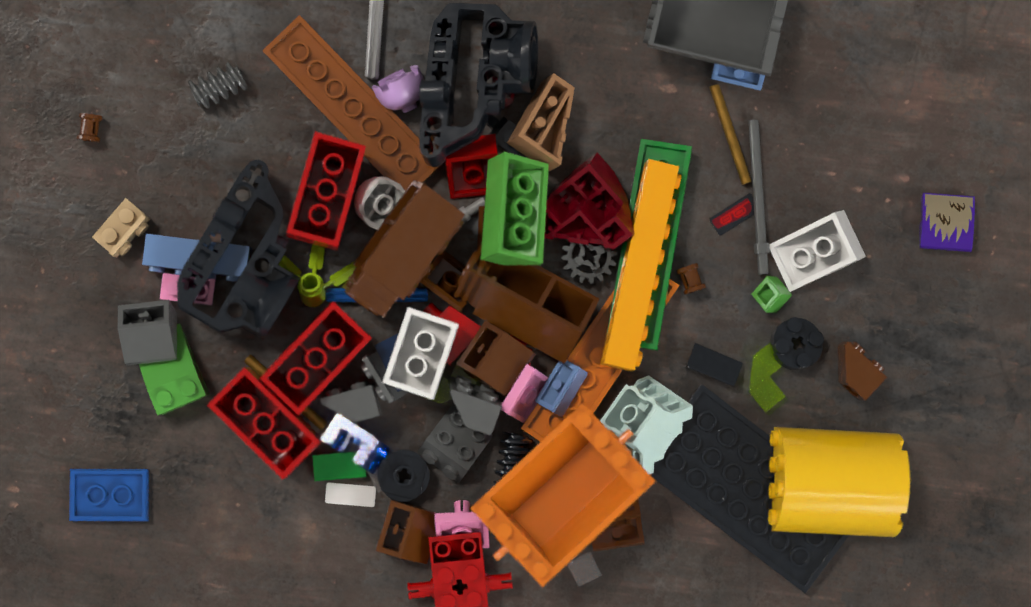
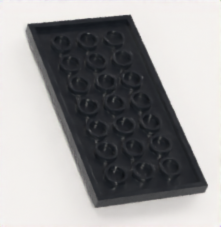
M701 384L688 401V403L693 405L692 419L683 422L682 433L678 434L667 448L664 459L654 462V473L650 474V476L798 589L806 593L849 535L772 531V525L768 523V513L772 509V499L769 498V485L774 483L775 475L769 470L770 457H773V446H770V436Z

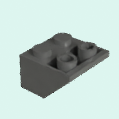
M169 300L118 305V334L126 366L177 360V312Z
M457 375L456 378L449 376L450 394L465 426L491 435L502 408L498 392L484 384H481V386L472 384V381L464 376Z
M368 381L351 385V391L343 392V388L325 392L326 397L320 399L324 406L352 422H359L383 415L375 385H368Z

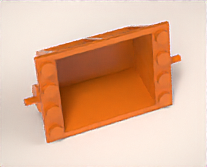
M582 403L470 508L503 545L493 554V557L499 561L509 552L542 587L549 582L656 482L631 455L632 452L624 444L634 435L632 431L628 428L618 438L611 429L608 430Z

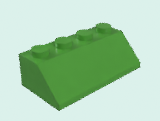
M503 152L488 160L481 260L501 265L543 264L549 164Z

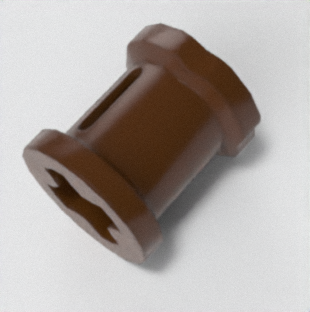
M79 113L81 126L80 134L77 135L76 139L100 142L98 129L99 121H102L103 116Z
M698 263L676 270L677 274L681 276L685 287L684 295L706 288L697 270L699 267Z

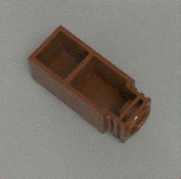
M413 180L354 261L353 265L356 268L347 279L348 281L342 286L345 289V293L374 315L385 317L398 298L404 300L406 296L410 297L414 293L422 278L432 268L433 263L431 261L436 254L440 255L446 249L451 238L462 227L464 223L462 218L465 214L424 183Z
M481 245L479 250L474 251L457 282L456 286L458 289L454 297H460L462 301L471 303L470 305L475 307L474 315L565 364L600 299L539 265H501L481 260Z

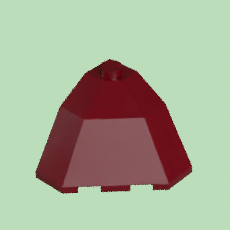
M598 152L578 166L547 195L544 234L546 239H554L555 237L568 239V242L585 245L594 243L604 245V248L615 249L634 235L627 195L613 169Z

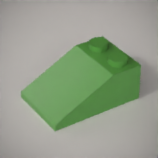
M177 324V360L139 364L157 415H164L210 395L182 326Z

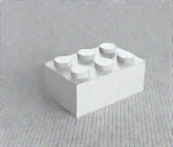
M408 307L382 383L434 400L459 324Z

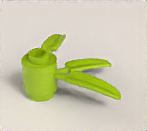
M312 244L308 265L312 269V273H307L301 277V270L285 255L282 257L279 265L300 277L298 290L302 303L308 307H317L325 301V288L332 284L335 287H339L348 281L347 279L356 268L353 265L354 262L332 274L329 278L330 280L326 283H323L322 278L317 275V269L321 270L323 268L324 247Z

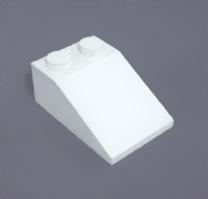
M844 210L834 212L769 244L772 256L789 292L866 257Z

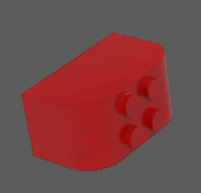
M319 132L314 133L286 232L288 238L338 251L366 150L365 145Z
M332 302L263 372L259 380L296 415H299L372 338L336 303Z
M244 367L211 400L208 406L282 480L286 479L323 442V439L300 414L296 415L259 380L260 375L251 368Z

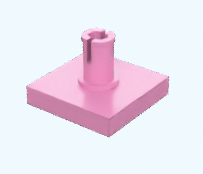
M526 364L502 403L501 410L524 423L537 405L535 400L548 377Z
M458 500L454 502V513H435L436 536L481 532L483 548H489V528L474 512H470L469 501L463 500V511H461V501Z

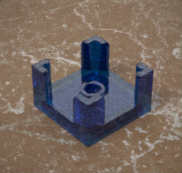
M338 413L320 438L321 441L340 453L345 450L350 441L358 445L360 449L354 456L353 462L372 474L375 473L380 462L391 449Z

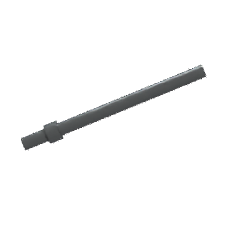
M749 120L756 233L754 254L757 255L758 275L769 274L767 254L770 253L769 243L766 242L759 120Z

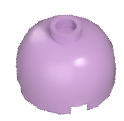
M418 65L410 66L412 71L405 73L403 69L396 71L379 80V86H372L377 99L385 108L390 110L402 109L403 113L417 107L416 102L420 99L421 80H424Z

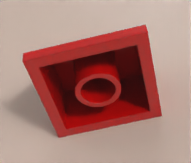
M495 134L481 135L475 142L446 157L450 199L486 195L488 160L497 156Z

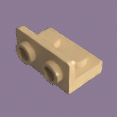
M125 198L92 238L102 245L113 257L124 256L131 249L132 244L130 242L135 236L140 237L148 229L149 225L147 223L150 218Z

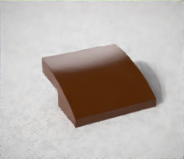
M638 498L592 540L593 552L644 545Z

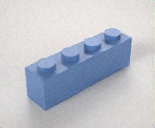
M146 234L142 265L149 266V271L159 273H164L165 268L175 269L174 274L180 275L199 240ZM211 242L209 249L213 251L214 246L218 242ZM229 244L208 279H216V275L226 276V281L237 282L251 259L252 247Z

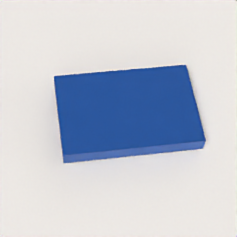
M70 469L69 521H149V469Z

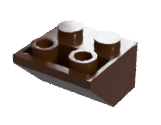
M484 321L457 362V365L468 376L507 397L526 364L529 365L536 354L503 330Z
M849 341L841 342L837 346L839 383L857 400H867L887 378L883 374L885 369L876 360H868L863 355L866 351L855 341L853 343Z
M391 500L375 551L427 564L430 555L428 537L436 536L435 513L437 512L405 502Z

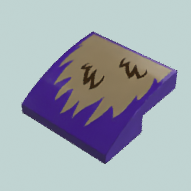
M923 193L921 197L919 248L971 252L974 236L975 197Z

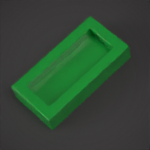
M365 451L312 455L314 481L367 477Z

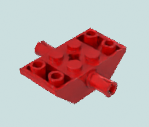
M481 532L428 537L432 578L426 582L407 583L408 591L419 590L409 592V600L432 597V599H435V607H489L488 593L490 591L513 589L512 581L501 582L512 580L511 572L494 575L485 573ZM458 579H462V583L468 586L464 588L463 592H458V589L453 587Z

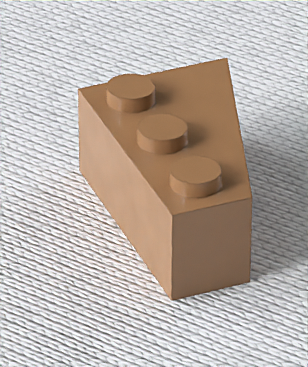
M554 73L540 83L507 144L529 159L549 164L548 172L560 166L562 162L561 151L566 139L565 129L567 119L570 117L575 87Z

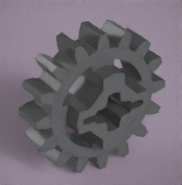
M569 242L570 246L562 247L567 252V255L562 256L561 260L568 261L564 270L571 269L573 271L570 275L571 278H574L576 275L580 276L579 283L588 278L589 283L593 284L595 277L601 282L603 281V273L611 274L608 267L616 266V262L612 261L611 257L617 256V252L611 251L610 248H604V245L596 247L590 244ZM578 244L580 249L579 255L572 259V250ZM585 248L589 252L596 253L593 258L595 267L589 260H583ZM606 253V262L601 269L598 262L600 256ZM577 267H588L592 273L581 272Z

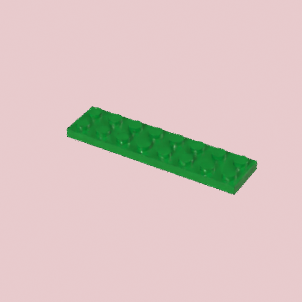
M641 139L629 204L631 218H633L644 163L648 159L679 166L678 174H681L679 188L674 189L672 199H676L674 212L672 215H668L667 224H670V232L667 240L663 239L661 249L665 250L662 264L657 266L656 275H659L658 286L651 293L650 300L654 301L653 310L650 316H646L645 325L648 326L646 340L641 341L640 344L642 349L658 351L693 148L692 146ZM627 240L624 241L622 244L610 318L615 300L620 272L622 268V263L624 259Z

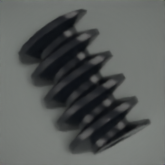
M502 431L509 438L500 441V443L507 446V449L499 450V454L503 455L505 459L497 460V464L502 466L503 469L495 470V474L502 479L524 458V455L532 451L525 447V445L533 444V439L526 435ZM495 480L493 483L497 484L500 480Z

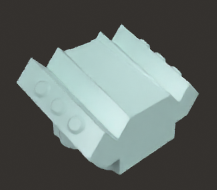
M646 376L638 379L634 386L626 384L600 422L608 430L611 429L618 438L629 428L634 435L624 444L632 452L631 455L649 474L654 473V462L664 459L667 448L675 437L682 433L683 422L692 419L693 405L652 377Z

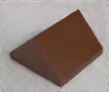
M443 251L435 259L432 268L422 278L420 283L460 313L469 303L462 301L460 297H454L458 289L456 286L465 266L446 251Z

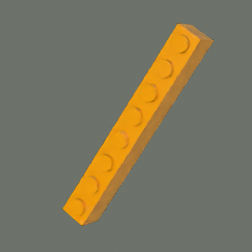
M651 159L644 163L632 218L634 235L627 240L601 365L634 371L635 367H639L641 364L643 352L639 351L641 341L646 340L648 326L645 325L646 316H650L653 310L654 301L650 300L652 290L657 289L659 275H656L657 266L661 265L664 259L665 250L661 249L663 239L667 240L670 232V224H667L668 215L673 214L676 199H672L674 189L679 188L681 174H678L679 166Z

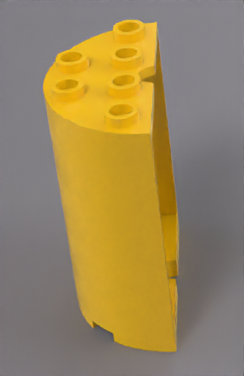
M774 427V431L770 433V446H773V457H770L769 470L775 475L774 483L769 485V498L772 499V509L768 513V523L772 525V531L896 537L903 526L900 517L901 513H907L910 489L909 459L907 451H902L904 443L902 436L897 433Z

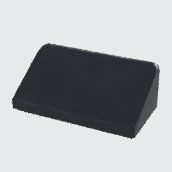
M695 343L685 367L734 387L743 363Z

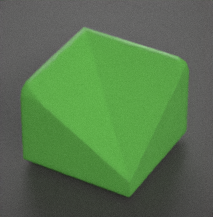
M766 276L751 294L767 313H777L792 296L780 279L774 276Z

